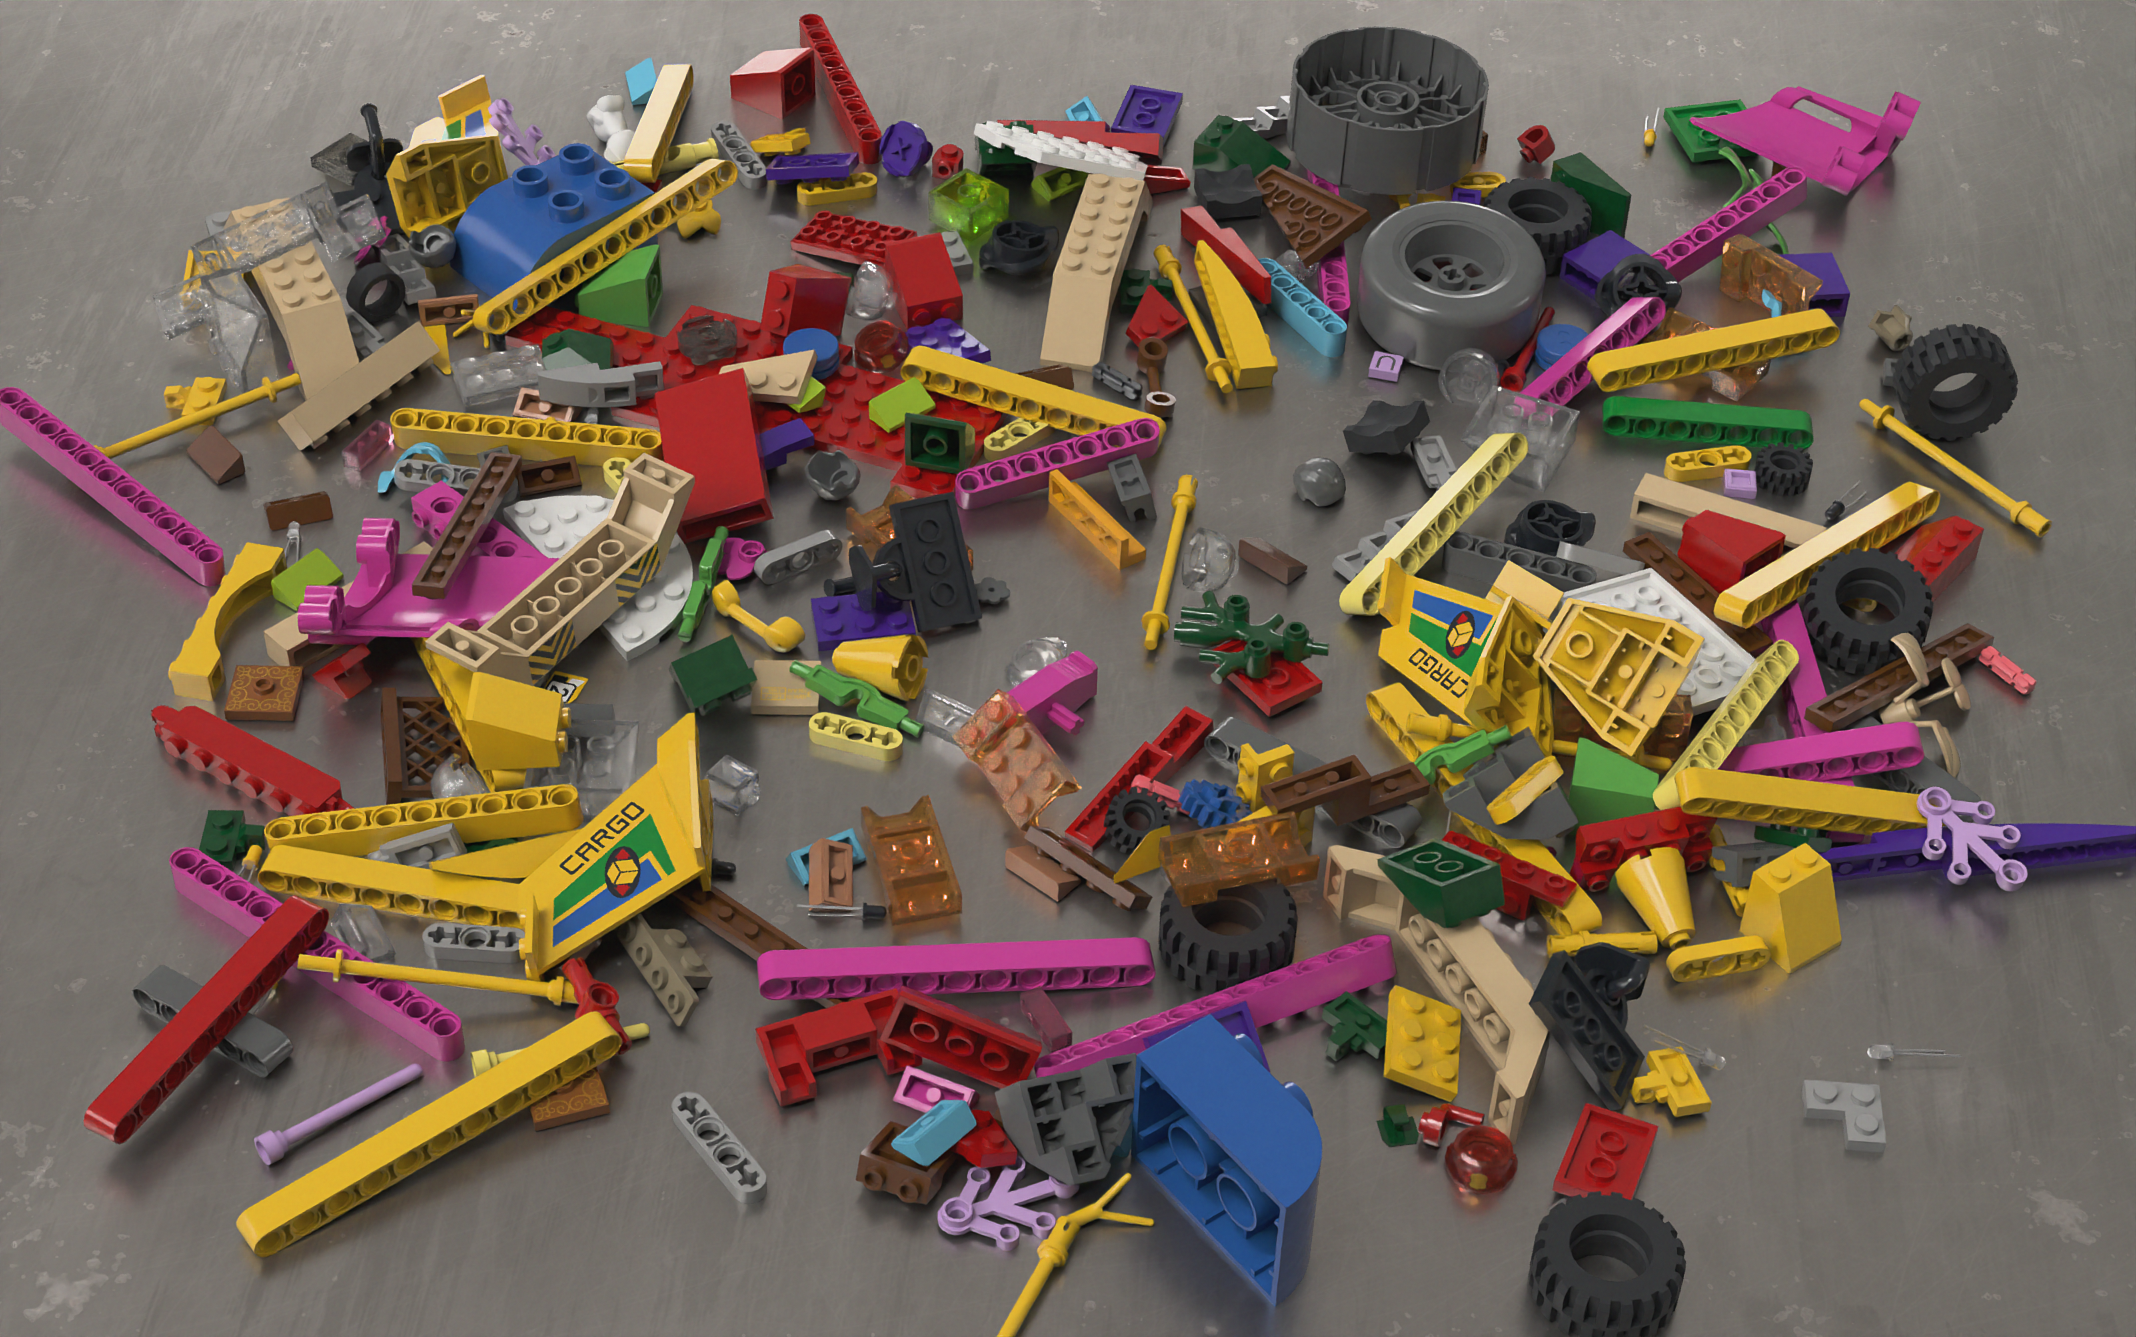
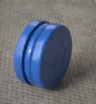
M1554 324L1545 327L1539 332L1537 337L1536 362L1544 370L1549 369L1589 334L1583 329L1569 324Z
M806 328L791 333L784 340V355L815 349L818 358L811 374L814 379L821 380L827 378L838 369L839 343L837 338L830 332L817 328Z

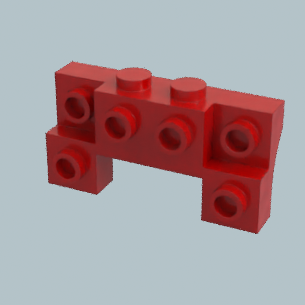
M1680 806L1579 826L1576 833L1575 859L1569 875L1584 891H1600L1609 886L1615 871L1627 860L1638 854L1642 860L1652 856L1651 849L1662 847L1678 849L1684 859L1686 871H1698L1706 866L1712 854L1713 845L1709 836L1718 818L1687 814L1682 811Z
M897 988L755 1028L756 1044L768 1068L769 1081L781 1107L816 1097V1080L812 1073L875 1054H878L887 1075L904 1071L906 1066L914 1068L923 1065V1058L921 1056L880 1040L889 1013L898 995Z

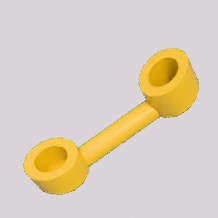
M728 580L722 581L713 588L712 600L718 612L724 617H733L764 638L767 645L774 651L787 653L805 640L803 628L792 618L780 617L768 626L741 608L738 593Z

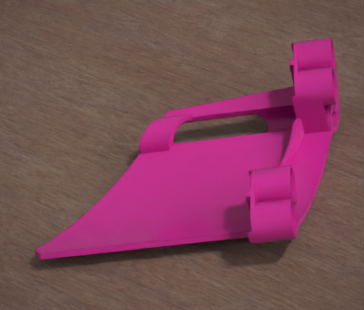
M1798 86L1796 88L1786 87L1773 95L1770 101L1740 112L1716 117H1691L1689 121L1693 125L1787 168L1792 166L1801 167L1806 171L1807 177L1847 197L1849 192L1860 185L1886 157H1889L1895 151L1901 140H1904L1921 102L1895 91L1883 117ZM1802 99L1817 104L1850 119L1851 131H1844L1793 106Z
M364 518L362 535H358L356 542L357 563L362 565L352 586L344 597L343 588H339V586L307 585L304 603H300L298 609V630L301 634H308V640L311 644L359 645L361 643L368 645L377 636L431 637L447 622L464 630L477 631L560 558L470 556L445 599L431 600L426 597L413 596L412 583L429 555L398 554L400 524L394 518Z

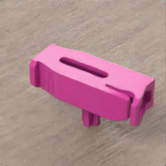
M1073 651L1068 657L1047 665L987 705L985 710L986 720L982 733L984 744L1002 757L1011 748L1029 744L1055 725L1060 726L1074 736L1080 733V728L1084 726L1085 722L1074 712L1089 698L1097 694L1098 667L1095 662L1080 651ZM993 737L998 738L1003 744L999 745L994 742Z

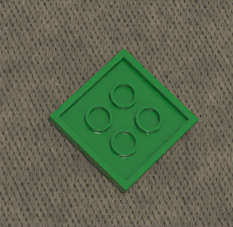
M1741 99L1664 109L1663 118L1692 162L1728 159L1722 154H1718L1724 147L1732 149L1738 157L1758 155L1693 125L1689 121L1691 117H1716L1746 110L1747 108Z

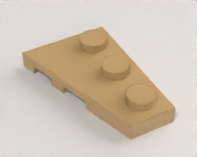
M815 349L723 366L719 374L744 368L752 388L754 401L801 404L818 356Z

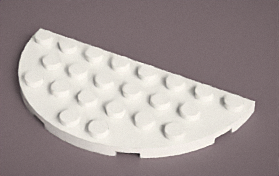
M597 495L553 496L519 501L514 505L503 508L505 520L524 541L548 558H561L607 518L614 500ZM675 533L662 570L598 627L626 661L640 656L659 643V638L670 628L675 629L683 619V610L694 580L689 552L677 533Z

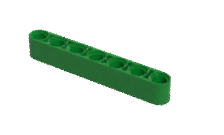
M1623 396L1607 398L1602 405L1603 429L1612 436L1758 448L1764 446L1768 448V444L1771 443L1776 447L1778 443H1784V447H1788L1790 443L1794 445V449L1801 447L1804 450L1809 448L1814 441L1812 418L1807 412L1801 410Z

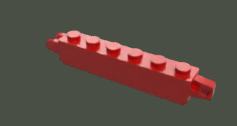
M165 705L157 706L151 710L152 721L157 723L154 728L156 737L158 736V738L164 741V747L170 755L189 762L200 771H206L226 785L230 784L240 789L250 798H257L270 805L277 812L296 816L355 809L343 800L341 784L338 779L195 705L186 706L180 711Z

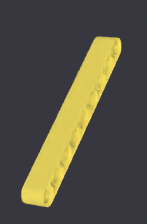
M1521 433L1491 435L1343 589L1339 603L1344 614L1354 616H1373L1378 614L1377 603L1380 598L1381 576L1384 571L1385 558L1392 557L1406 574L1414 576L1526 457L1528 452L1527 438Z
M1778 640L1754 660L1654 790L1653 800L1659 810L1681 806L1674 780L1675 775L1679 771L1691 767L1718 770L1798 663L1799 655L1792 644L1785 640Z

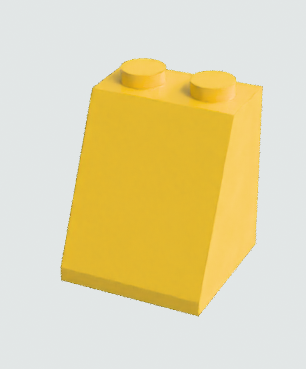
M473 672L465 722L477 771L560 767L562 753L568 751V736L565 729L571 728V710L569 707H564L562 694L483 672Z
M1806 843L1753 871L1739 930L1745 936H1761L1771 953L1770 958L1788 974L1838 947L1842 942L1831 864Z

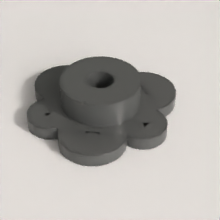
M986 577L982 579L981 583L975 584L979 602L998 604L1000 600L1010 597V590L1006 588L1005 581H996L992 577Z

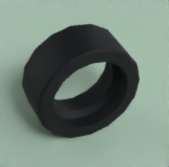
M373 263L358 270L351 278L347 287L346 299L348 305L366 321L380 322L394 315L401 307L405 298L406 287L403 279L386 264ZM387 280L386 289L381 297L372 304L365 305V299L372 287L381 281Z

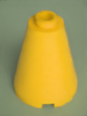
M913 634L842 642L834 650L832 663L837 673L842 676L865 681L878 691L900 700L909 701V698L915 699L918 697L924 687L928 668H922L923 657L928 658V649L923 638Z
M1671 847L1655 848L1650 850L1652 856L1641 860L1638 854L1630 858L1616 871L1615 877L1619 889L1649 929L1655 931L1657 939L1663 947L1677 950L1689 946L1696 931L1685 863L1679 850Z

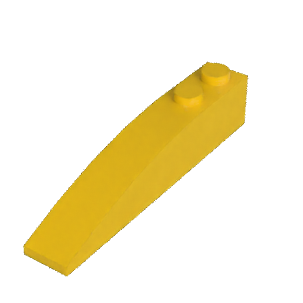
M1200 240L1197 242L1194 263L1226 359L1230 363L1236 389L1271 386L1273 375L1278 371V361L1276 356L1271 354L1269 335L1264 333L1254 307L1237 279L1205 241Z
M583 828L428 863L430 869L464 875L527 878Z

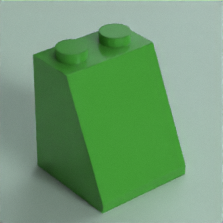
M650 245L632 250L583 281L581 289H577L575 294V306L579 307V314L609 323L649 327L663 295L660 245Z
M1579 737L1568 799L1579 823L1574 825L1575 828L1569 835L1576 836L1579 826L1654 812V809L1659 810L1653 800V792L1658 786L1659 774L1586 738Z

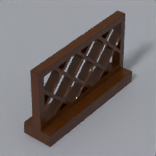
M382 688L380 718L386 805L401 803V798H449L472 795L468 748L452 717L447 718L438 712L441 709H447L443 697H400L396 695V688ZM403 709H417L422 713L413 718L404 712ZM431 718L438 722L439 725L434 729H430L423 722ZM415 729L424 736L415 741L406 734ZM448 729L458 736L449 741L440 734ZM433 741L442 748L433 753L424 746ZM415 752L425 758L418 765L408 759ZM451 753L460 760L452 765L442 758ZM433 764L443 770L436 777L426 771ZM416 776L427 782L424 786H408V782ZM453 776L462 782L463 786H449L444 781Z

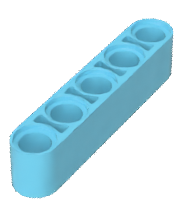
M1270 258L1257 259L1271 276V303L1266 305L1322 355L1327 357L1343 355L1345 352L1347 324L1275 260Z

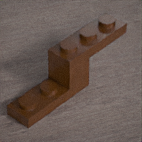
M1354 754L1261 786V798L1277 820L1322 804L1338 827L1429 794L1430 784L1414 762L1370 776Z

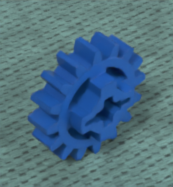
M1192 779L1191 783L1187 781L1178 799V802L1182 803L1181 808L1190 812L1189 817L1197 818L1199 821L1198 825L1207 830L1210 828L1216 832L1220 830L1225 834L1227 827L1253 813L1249 811L1250 806L1248 804L1241 803L1243 798L1233 794V789L1224 784L1222 786H1219L1217 783L1213 785L1206 780H1202L1201 783L1195 779Z

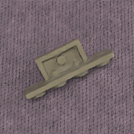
M641 913L619 925L616 930V936L676 1025L685 1027L699 1003V998L692 988H707L713 976L681 930L651 929Z

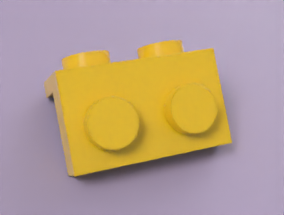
M1249 743L1241 745L1236 794L1243 798L1242 803L1248 804L1250 806L1249 809L1253 813L1267 806L1261 798V786L1292 776L1295 752L1288 744L1261 754H1257Z

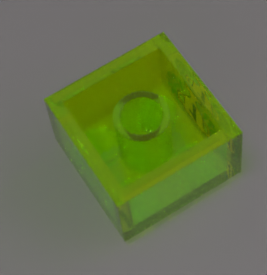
M965 168L928 192L929 221L950 232L957 231L960 237L972 242L1008 218L1009 189Z

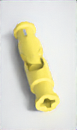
M710 138L706 142L693 145L685 143L669 147L658 175L694 168L696 164L703 163L709 159H719L714 139ZM624 160L611 162L618 168L623 169Z

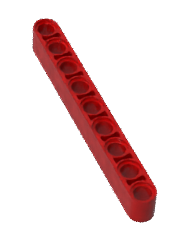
M817 14L801 16L799 19L800 45L802 48L814 49L815 75L853 151L859 152V161L863 164L872 165L879 163L882 160L879 150L882 133L823 18Z
M293 895L289 897L90 1104L84 1115L85 1128L116 1144L125 1143L298 960L299 954H303L319 938L329 921L328 910L299 896Z

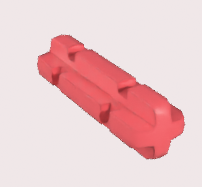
M1988 646L1981 651L1980 662L1988 668L1992 666L1991 670L2009 685L2013 686L2015 684L2014 688L2022 695H2027L2035 689L2036 680L2028 673L2023 674L2024 670L2006 656L2002 655L2000 657L2001 652L1993 646Z
M1136 775L1132 781L1131 787H1137V793H1141L1142 788L1149 789L1148 796L1151 797L1154 792L1159 795L1158 803L1164 800L1167 804L1166 807L1170 809L1177 807L1176 811L1185 815L1190 814L1189 811L1183 810L1181 808L1182 803L1178 802L1180 790L1155 780L1151 783V779L1143 775Z

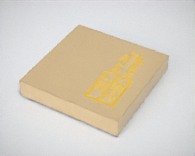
M754 661V673L757 681L754 687H752L751 714L815 715L819 713L820 694L805 687V679L789 672L790 666L794 661ZM799 661L811 668L818 664L821 665V661Z

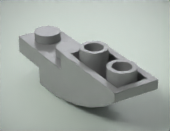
M660 361L604 370L599 369L598 363L537 371L540 400L569 406L619 407L636 405V397L652 395L664 390L663 368Z

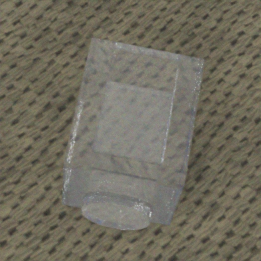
M725 755L705 773V779H709L713 802L738 816L749 806L754 805L760 797L759 771L729 755Z

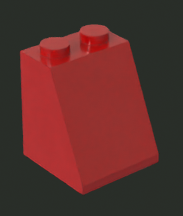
M798 48L762 52L730 75L731 98L783 120L816 96L814 49Z
M940 232L885 243V291L907 330L916 326L923 327L933 324L935 320L941 318H950L952 321L963 319V294Z
M801 264L770 271L760 330L788 337L797 330L817 328L828 331L834 336H840L842 334L851 277Z
M1705 510L1695 517H1690L1684 523L1681 545L1677 556L1721 594L1779 559L1782 555L1786 535L1780 531Z

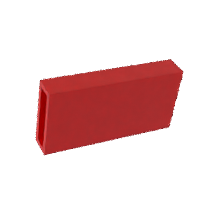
M744 368L656 392L655 399L664 462L695 477V484L677 528V533L684 544L714 536L716 528L719 526L733 531L774 519L753 392Z

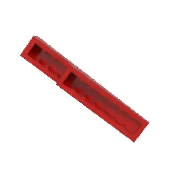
M997 120L1003 126L1010 125V122L1025 121L1027 125H1033L1034 134L1036 135L1038 131L1053 134L1054 138L1061 140L1063 136L1075 138L1079 140V143L1086 145L1088 141L1102 144L1104 148L1110 150L1115 146L1129 150L1128 153L1140 157L1163 160L1164 138L1159 133H1110V126L1105 121Z
M1203 206L1181 209V235L1195 247H1197L1198 241L1204 240L1224 262L1240 285L1263 304L1271 303L1270 274L1233 228L1220 229Z
M1185 706L1152 744L1145 741L1064 831L1065 837L1094 852L1107 839L1105 834L1107 827H1104V820L1115 795L1119 796L1120 791L1124 789L1129 793L1132 781L1136 775L1150 778L1151 783L1155 780L1165 784L1205 746V738L1214 730L1213 719ZM1128 812L1124 816V820L1126 821L1135 812Z

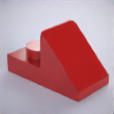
M361 643L330 661L312 674L317 682L345 699H351L372 683L370 677L362 668L364 664L361 661L371 652L364 643Z

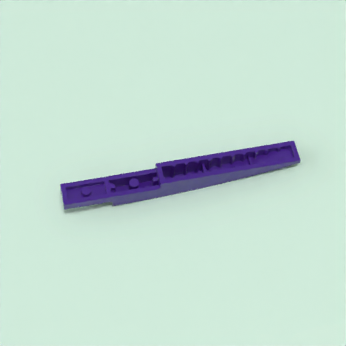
M2076 823L1987 824L1998 827L2012 825L2020 831L2021 837L2013 849H2004L1997 841L1982 839L2003 861L2017 860L2026 869L2136 857V826ZM1942 826L1941 839L1945 841L1946 849L1943 856L1938 860H1930L1923 855L1922 847L1927 839V828L1872 833L1870 844L1831 848L1827 852L1817 853L1831 864L1833 882L1942 869L1946 879H1948L1947 872L1952 864V831L1947 826ZM2004 834L2005 838L2013 840L2010 835ZM1929 845L1932 850L1939 851L1936 846ZM1967 846L1968 864L1971 867L1970 876L1994 874L1995 872ZM1954 870L1958 875H1964L1962 871Z

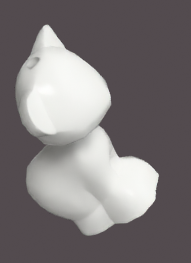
M620 95L601 97L597 101V105L588 111L586 116L597 138L607 143L604 157L611 162L625 159L635 135V131L627 129V122L622 114L625 101Z

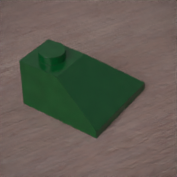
M567 329L560 333H553L543 339L542 360L546 370L598 363L600 370L613 368V342L610 338Z
M906 412L905 465L959 474L969 468L975 453V428L966 422Z

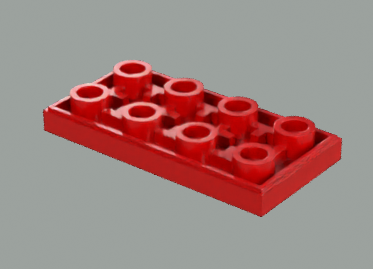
M824 210L816 213L815 217L790 241L791 249L795 251L885 270V243L917 237V231L904 229L902 226L880 224L878 221L856 219L854 216L832 214L830 211Z

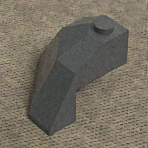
M1529 727L1516 733L1512 738L1497 744L1493 748L1494 757L1486 764L1483 760L1478 761L1463 775L1464 781L1451 786L1442 794L1444 803L1449 810L1506 839L1548 840L1554 836L1561 838L1572 832L1575 828L1574 825L1579 823L1576 813L1558 779L1519 815L1503 824L1496 825L1488 813L1486 807L1532 765L1546 758Z
M1136 1053L1105 1058L1080 1070L1019 1081L996 1091L995 1096L1004 1129L1024 1159L1069 1186L1105 1178L1111 1166L1109 1163L1115 1148L1120 1146L1131 1123L1129 1117L1134 1107Z

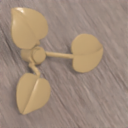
M1901 633L1894 636L1891 641L1902 650L1918 681L1903 694L1893 698L1894 702L1879 708L1883 724L1911 722L1917 727H1932L1944 755L1947 773L1956 778L1961 768V761L1958 750L1947 728H1942L1937 720L1916 721V718L1920 717L1919 707L1951 693L1954 694L1960 709L1968 710L1971 707L1969 694L1961 682L1957 668L1950 658H1945L1941 664L1950 687L1917 702L1913 698L1907 699L1921 686L1926 687L1929 685L1928 667L1922 650L1914 636L1909 633Z

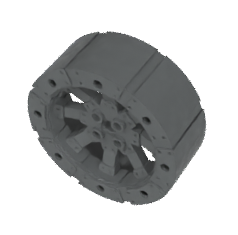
M1373 26L1359 27V29L1352 30L1345 29L1327 34L1303 48L1301 55L1298 54L1294 61L1286 132L1288 146L1291 151H1295V158L1309 171L1334 184L1341 185L1343 183L1350 185L1353 190L1375 194L1403 195L1416 194V190L1425 189L1428 192L1448 186L1471 171L1472 164H1476L1478 160L1489 90L1486 72L1483 67L1478 65V61L1461 47L1440 37L1427 35L1416 30Z

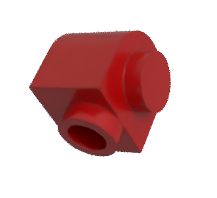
M1543 125L1532 126L1517 138L1521 147L1520 154L1528 163L1536 161L1541 164L1555 150L1554 141L1547 127Z
M946 144L937 149L932 157V177L959 182L963 175V150L953 144Z

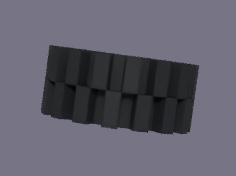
M1773 443L1768 444V448L1762 447L1761 452L1759 451L1754 469L1756 471V484L1760 483L1759 487L1762 490L1767 487V493L1778 492L1777 496L1783 497V493H1787L1789 497L1793 496L1794 492L1799 495L1809 485L1813 460L1810 459L1808 452L1803 454L1804 449L1801 447L1794 449L1793 444L1789 443L1788 447H1784V443H1778L1777 447Z
M1131 787L1129 793H1127L1126 789L1120 791L1119 796L1115 795L1105 815L1104 827H1107L1105 831L1106 837L1113 836L1110 843L1114 847L1120 843L1122 845L1120 851L1123 853L1126 852L1127 848H1131L1132 854L1150 831L1170 824L1168 820L1170 811L1165 810L1166 802L1162 800L1158 803L1159 795L1155 792L1151 797L1148 796L1149 789L1142 788L1141 793H1137V787ZM1128 812L1141 813L1149 820L1150 826L1143 831L1135 830L1125 823L1124 816Z

